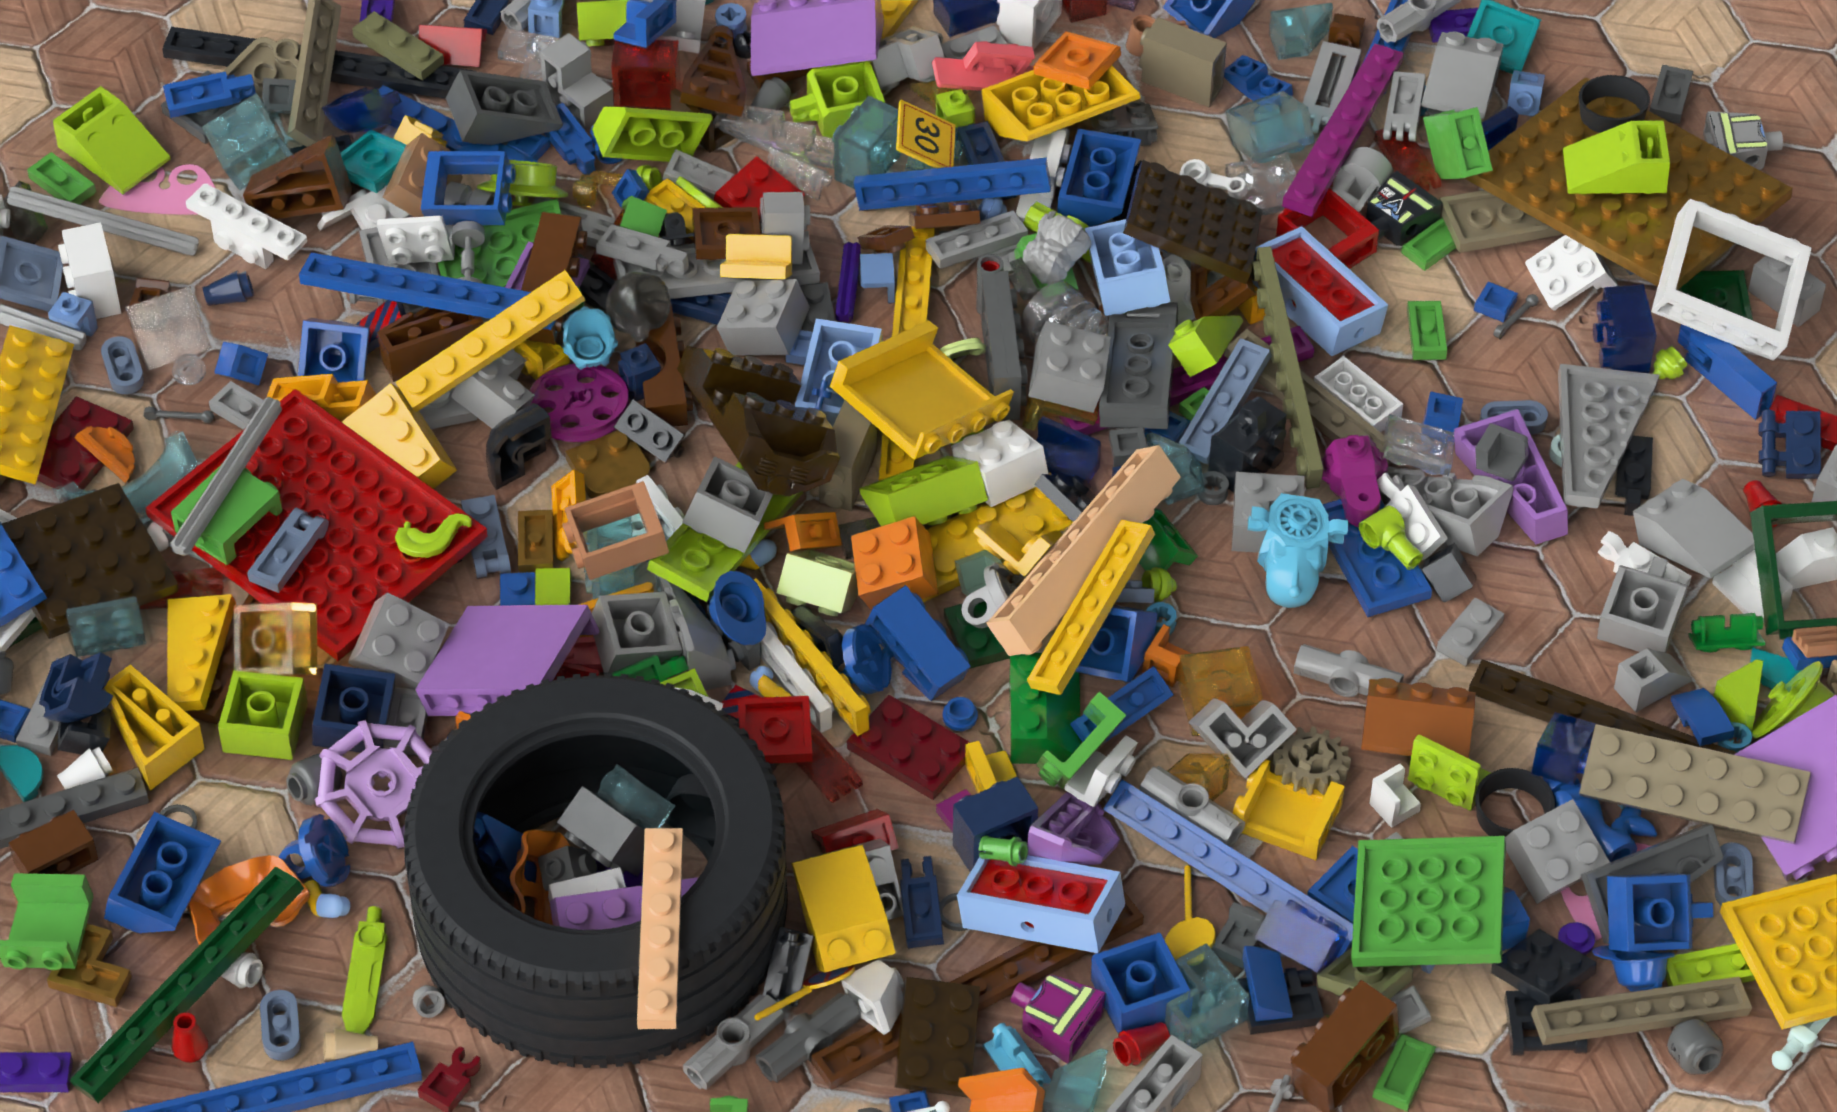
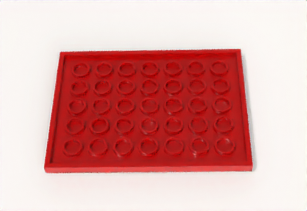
M294 389L280 400L282 411L245 466L253 476L264 483L270 482L278 489L282 512L275 516L268 511L234 543L236 558L228 565H225L195 545L192 551L335 660L340 661L354 649L373 604L377 599L388 592L409 603L488 537L487 528L301 392ZM243 431L145 507L147 517L175 537L176 533L171 511L223 464ZM297 507L307 511L310 517L320 516L327 519L329 526L325 536L321 539L318 538L279 593L249 581L247 572L294 508ZM464 514L472 520L471 527L462 525L458 528L452 542L441 554L429 558L412 557L400 552L395 541L398 528H404L406 521L411 523V528H417L423 533H432L437 530L449 515Z

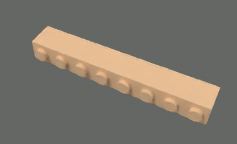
M1160 445L1136 449L986 623L1008 656L1031 655L1043 645L1042 640L1049 632L1059 626L1062 621L1061 618L1068 611L1121 519L1143 523L1154 515L1155 507L1172 494V487L1181 476Z

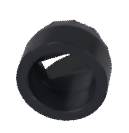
M750 31L737 34L734 40L735 54L743 59L751 58V46L747 44H751Z

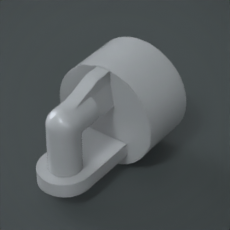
M1369 147L1355 148L1339 170L1331 190L1356 211L1360 212L1364 204L1369 202L1370 198L1393 174L1392 165L1383 154Z

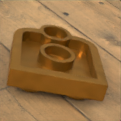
M619 430L565 451V458L571 469L584 474L585 491L591 499L636 484V480L646 475L650 477V465L635 441Z

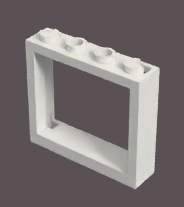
M1689 199L1677 214L1651 312L1774 361L1788 344L1811 247L1801 244L1796 239L1774 233L1764 226H1757L1744 221L1734 214L1714 209L1704 202ZM1693 226L1791 265L1775 329L1676 290Z

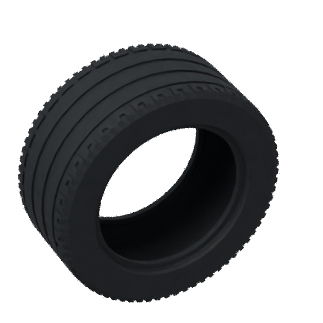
M589 673V676L581 677L580 674H573L572 678L560 676L557 677V680L550 682L548 679L542 680L541 684L534 686L532 683L526 685V689L521 691L519 689L511 691V695L507 697L504 695L498 697L497 702L493 704L489 702L483 706V710L480 712L475 711L470 714L468 721H461L457 730L452 729L448 733V739L446 741L442 740L438 744V751L432 752L429 756V764H424L421 776L417 777L415 789H412L410 802H408L404 829V858L418 946L433 984L436 985L437 989L445 997L450 1008H454L456 1014L461 1019L466 1018L467 1024L471 1028L476 1027L479 1034L484 1037L490 1036L492 1042L497 1045L500 1043L504 1044L507 1050H518L520 1055L525 1057L532 1055L535 1057V1060L541 1062L546 1059L555 1065H558L559 1062L566 1063L568 1067H575V1064H581L583 1068H591V1065L607 1068V1064H616V1067L624 1066V1063L632 1062L634 1065L639 1064L640 1060L647 1058L648 1061L655 1060L656 1056L661 1054L664 1057L671 1055L672 1050L678 1048L681 1051L686 1048L688 1043L693 1042L695 1044L701 1041V1036L705 1034L709 1036L714 1033V1028L729 1016L734 1017L737 1015L739 1008L747 1005L749 996H754L758 991V986L763 984L766 979L779 926L785 927L787 914L785 816L779 787L769 762H766L762 750H758L754 739L749 740L748 732L744 728L740 729L736 720H729L727 713L723 710H716L715 704L710 701L705 703L701 696L697 694L692 696L684 688L680 690L675 689L674 685L670 683L663 685L656 679L648 681L644 680L643 676L631 678L628 677V674L613 676L612 673H605L604 676H596V673ZM688 774L696 775L709 797L698 794H680V796L695 810L715 816L716 835L715 841H709L683 832V835L697 846L708 862L697 881L681 896L676 1029H638L641 921L608 929H570L536 920L511 906L491 887L488 882L491 874L486 864L477 855L478 849L473 841V833L478 812L487 814L523 834L526 831L534 830L551 820L561 817L583 786L621 811L643 814L662 821L673 828H677L667 818L664 812V802L680 777Z

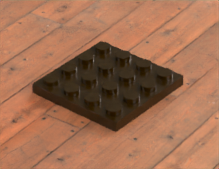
M1142 160L1137 171L1123 234L1246 284L1252 271V261L1254 260L1263 210L1257 208L1250 201L1231 197L1219 188H1210L1202 185L1188 175H1179L1171 172L1159 163H1150Z
M119 483L2 523L47 599L32 607V610L49 639L178 592V582Z

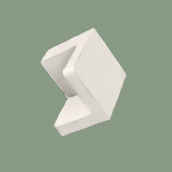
M1401 763L1375 777L1372 782L1369 804L1391 828L1420 812L1421 807L1419 800L1403 784L1405 768Z

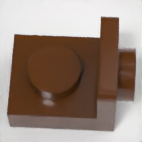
M1335 13L1333 22L1330 23L1328 42L1359 49L1365 27V18Z

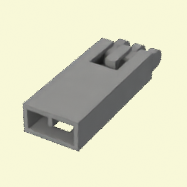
M1323 41L1301 106L1299 130L1306 131L1309 122L1313 123V133H1319L1320 127L1326 126L1357 74L1360 65L1361 49ZM1332 54H1339V57L1332 56Z

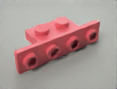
M981 41L975 42L963 59L935 57L932 65L938 87L982 91L986 87L1034 70L1033 66L1029 65L1035 58L1033 47Z

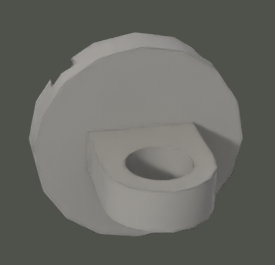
M995 562L985 567L983 572L986 586L969 594L962 603V616L976 628L988 627L986 623L1018 587L1015 582L1009 583L1006 577L1010 575V572L1001 563ZM985 601L987 603L986 613L980 618H975L973 615L974 607L979 602Z

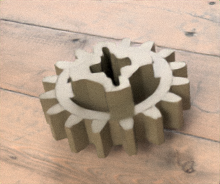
M1312 726L1310 732L1305 733L1301 727H1297L1296 735L1292 734L1273 753L1272 764L1275 765L1274 774L1283 775L1281 781L1283 785L1293 783V791L1295 792L1299 791L1302 787L1306 788L1307 795H1312L1313 789H1318L1322 795H1325L1331 781L1339 784L1340 781L1345 782L1347 780L1351 758L1348 757V746L1340 747V737L1329 738V730L1318 734L1316 727Z

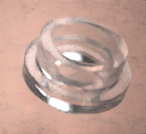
M181 355L173 365V377L182 385L197 384L206 375L205 363L197 355Z

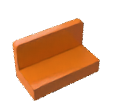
M836 512L797 514L763 523L765 530L786 529L790 552L842 546Z
M1025 1068L959 1078V1088L971 1100L969 1112H1042L1045 1090Z

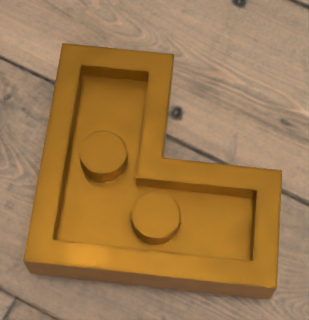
M87 924L76 968L52 970L47 978L48 987L117 1007L132 979L130 969L102 962L113 940L112 931Z

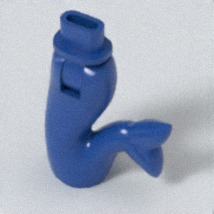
M1564 769L1548 773L1542 778L1553 792L1555 799L1554 809L1572 799L1575 801L1609 862L1637 852V845L1630 837V834L1657 837V831L1652 823L1641 817L1642 810L1626 806L1610 827L1606 825L1599 801L1580 796V780L1577 776H1569Z

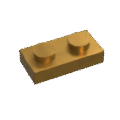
M552 509L518 511L519 573H536V568H553Z

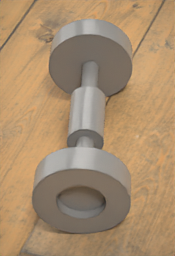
M474 221L456 223L452 227V242L461 248H465L461 252V273L464 277L458 279L483 283L481 280L471 277L475 271V253L471 248L480 246L485 240L484 227Z

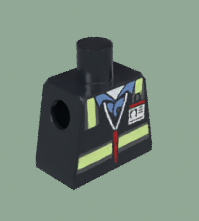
M1396 170L1370 198L1367 205L1366 219L1379 229L1378 241L1385 237L1395 245L1403 246L1441 218L1443 202Z

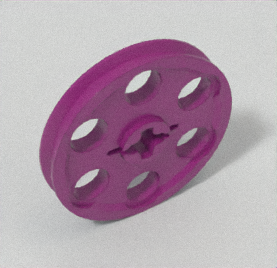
M575 364L560 366L543 374L530 388V392L535 395L531 404H537L541 408L549 407L555 409L547 414L550 416L551 436L553 439L560 441H591L616 430L614 426L629 406L628 388L624 380L617 373L603 366L586 367L582 370L577 368ZM585 377L595 379L590 383L579 382L580 379ZM552 385L562 386V388L557 391L547 390V388ZM607 392L619 393L617 396L611 398L603 396V394ZM600 414H608L611 416L606 420L595 419V417ZM567 422L578 423V425L573 428H566L562 426Z

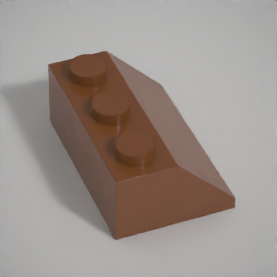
M1390 678L1369 679L1361 750L1411 756L1414 739L1417 735H1422L1469 758L1476 692H1469L1461 687L1449 689L1432 687L1430 684L1422 682L1414 684L1399 683Z

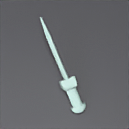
M1832 1017L1791 1027L1787 1037L1788 1043L1781 1051H1775L1772 1055L1774 1067L1781 1071L1790 1069L1793 1066L1792 1060L1800 1051L1807 1053L1813 1048L1818 1037L1817 1034Z

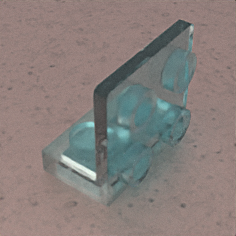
M136 597L66 610L76 657L95 655L100 652L118 649H129L146 644L141 611Z

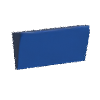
M1244 946L1243 964L1255 1021L1292 1018L1293 1013L1279 952L1255 946Z

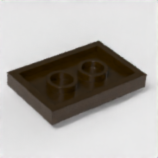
M906 977L904 981L894 1088L914 1091L926 1090L929 1093L968 1098L959 1088L958 1083L959 1078L972 1076L979 986Z

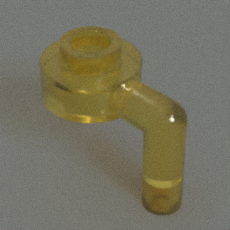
M593 171L590 175L582 174L579 180L574 181L573 199H577L579 206L594 207L597 199L598 185L616 186L624 174Z

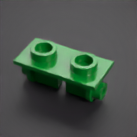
M1755 613L1730 614V627H1725L1724 615L1698 616L1697 620L1691 621L1692 633H1688V637L1696 650L1708 653L1717 652L1720 648L1751 650L1754 646H1765L1766 644L1758 630L1763 629L1762 616H1756Z

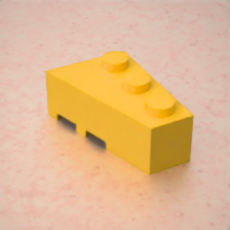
M392 383L342 421L343 424L432 489L436 488L457 471L420 411L415 413L401 390Z
M131 664L109 679L104 687V691L113 695L108 709L111 710V716L151 791L205 750L200 724Z

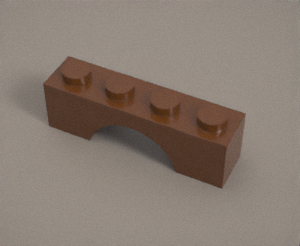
M671 303L632 307L635 346L646 343L657 361L663 366L656 376L643 382L644 407L672 427L688 425L687 411H693L691 391H685L684 386L688 385L677 370L685 351L683 340L677 341L676 337L682 335L680 316H673Z

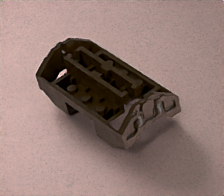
M686 346L677 370L758 490L789 497L801 491H809L831 481L841 458L837 453L835 430L826 419V414L811 407L803 410L793 405L802 386L794 375L793 369L781 363H775L774 366L764 364L760 359L753 356H745V358L736 357L731 352L721 348H715L713 351Z

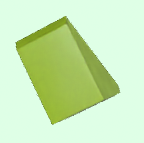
M1755 660L1717 680L1713 695L1730 722L1744 724L1750 731H1752L1756 715L1763 667L1762 660Z

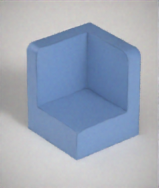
M893 253L860 254L861 286L863 288L887 287L888 303H895Z

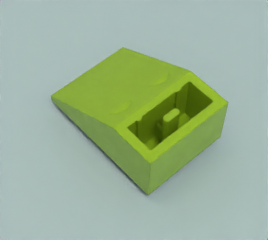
M102 86L52 120L58 148L122 195L171 160L170 155L129 108Z
M1664 120L1629 121L1563 147L1562 152L1568 194L1667 193L1670 158Z

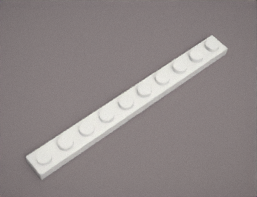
M646 475L636 480V483L644 481L664 536L668 540L681 526L685 516L679 507L674 508L669 502L665 489L661 485H656L649 475ZM766 622V635L760 642V658L771 669L774 676L792 696H809L811 723L820 734L832 728V712L834 711V705L830 697L825 692L821 693L818 690L811 673L807 669L802 670L796 662L792 649L788 645L783 646L778 639L773 625L770 622Z

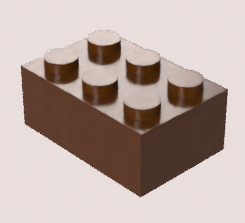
M1360 980L1353 989L1349 987L1343 992L1338 1000L1336 1010L1331 1016L1325 1015L1321 1018L1314 1029V1036L1307 1044L1301 1043L1291 1056L1295 1093L1322 1112H1335L1399 1036L1397 1004L1363 980Z

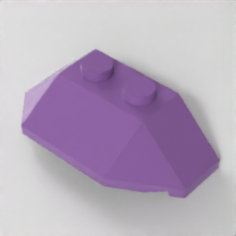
M1066 792L1030 826L1027 844L1028 855L1086 866L1101 864L1117 848L1120 838L1110 821L1103 816L1104 810L1100 804L1092 807L1086 802L1078 800L1071 793Z

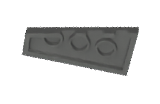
M1712 824L1702 825L1581 874L1604 943L1609 944L1607 876L1690 874L1691 884L1724 859Z

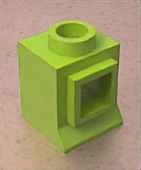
M962 89L936 95V116L956 125L955 141H958L957 128L975 124V108L968 94H964Z

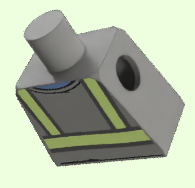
M1707 112L1703 131L1705 141L1756 169L1761 170L1764 167L1767 151L1782 150L1783 137L1781 131L1764 132L1761 118L1757 114Z

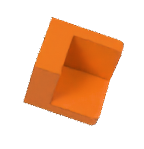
M1163 624L1145 651L1142 673L1154 666L1166 684L1174 687L1191 661L1192 654L1168 642L1170 627Z

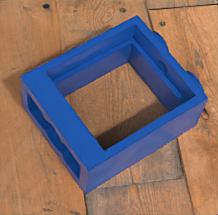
M428 151L421 202L423 216H442L445 225H455L461 221H474L481 225H505L506 214L512 210V196L509 190L510 184H514L516 179L515 165L510 163L505 151ZM448 174H497L494 205H444Z

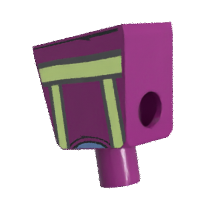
M1049 975L1038 990L1020 982L1011 996V1003L1024 1009L1022 1018V1030L1024 1033L1063 1062L1069 1064L1104 1014L1105 992L1055 975Z

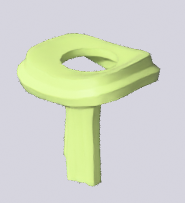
M970 338L943 346L940 351L950 359L968 354L978 356L986 352V345L979 338Z

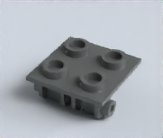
M1133 101L1126 104V106H1120L1089 118L1092 128L1096 132L1114 135L1117 132V135L1123 136V131H1126L1127 137L1132 138V131H1134V138L1141 139L1140 146H1150L1151 142H1157L1156 129H1158V124L1150 104Z

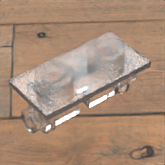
M773 146L770 147L767 164L805 193V195L820 200L822 187H829L833 180V176L829 174V171L794 157L785 150L781 151Z

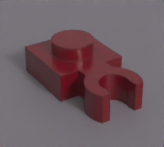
M461 1046L458 1047L452 1054V1064L448 1067L439 1062L418 1088L419 1098L444 1112H452L470 1090L471 1080L467 1077H472L479 1072L481 1068L480 1057L476 1055L470 1063H462L461 1061L465 1058V1049Z

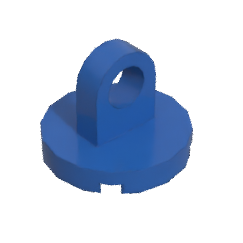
M862 624L847 629L843 635L842 652L845 668L841 673L847 676L850 684H855L862 692L871 695L888 687L892 673L891 661L887 651L882 652L879 646L880 643H883L880 635L872 627Z
M318 814L302 821L298 840L287 844L281 851L279 858L286 862L299 879L312 876L321 886L332 887L347 879L350 864L345 866V857L349 856V849L344 835L337 824L330 818L327 820L323 819L324 815ZM290 854L300 855L305 867L296 866L291 861Z

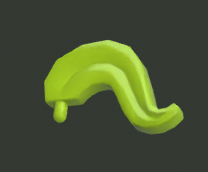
M679 176L676 180L677 185L704 207L724 208L682 176Z
M464 514L449 515L437 530L432 533H423L417 528H411V523L406 521L404 528H398L395 541L400 552L412 557L429 558L441 554L452 542L458 528L462 525L471 527L472 520Z

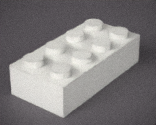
M1345 356L1314 377L1315 382L1379 432H1382L1402 417L1403 403Z

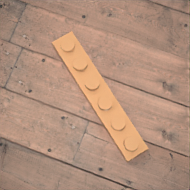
M645 828L637 1008L638 1029L677 1028L683 828Z

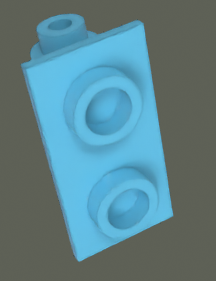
M1005 1023L998 1024L993 1029V1039L983 1044L984 1049L998 1069L1004 1071L1025 1068L1044 1090L1053 1086L1054 1082L1016 1029L1006 1026Z

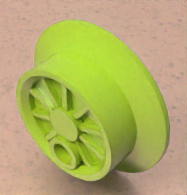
M509 160L511 164L515 165L516 169L515 183L510 184L509 193L515 196V201H512V205L529 206L531 203L528 202V197H568L566 191L556 186V165ZM491 174V180L478 184L477 189L495 192L497 174Z
M1817 661L1810 664L1794 676L1786 685L1781 681L1770 691L1768 697L1772 700L1759 715L1752 727L1751 732L1754 738L1774 732L1834 696V693L1819 681L1823 671V664Z

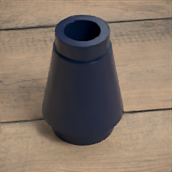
M236 270L203 287L204 297L208 306L247 302V298L254 296L247 271L239 273Z

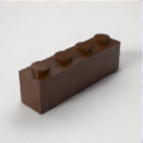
M542 212L522 284V291L533 292L564 270H566L571 279L572 277H578L580 271L579 251H584L587 244V231H583L581 217ZM566 314L556 320L551 330L541 329L526 340L555 344L558 332L564 331L562 324L566 321Z

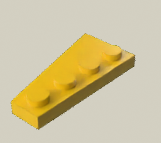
M232 594L168 599L167 696L184 711L205 710L237 604Z

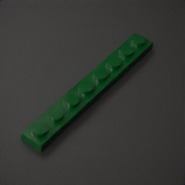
M275 866L70 1079L74 1087L99 1104L173 1026L175 1017L187 1012L304 890L300 881Z

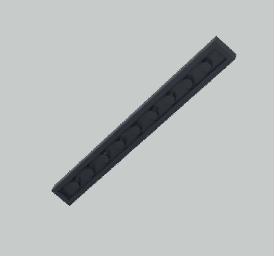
M171 27L162 51L164 58L228 67L256 39ZM335 50L330 82L377 89L384 85L397 92L446 98L460 70L477 71L440 66L422 81L385 57Z

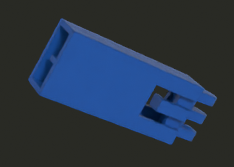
M1681 324L1678 343L1688 351L1685 356L1687 363L1755 420L1762 416V411L1770 409L1777 386L1775 380L1732 344Z

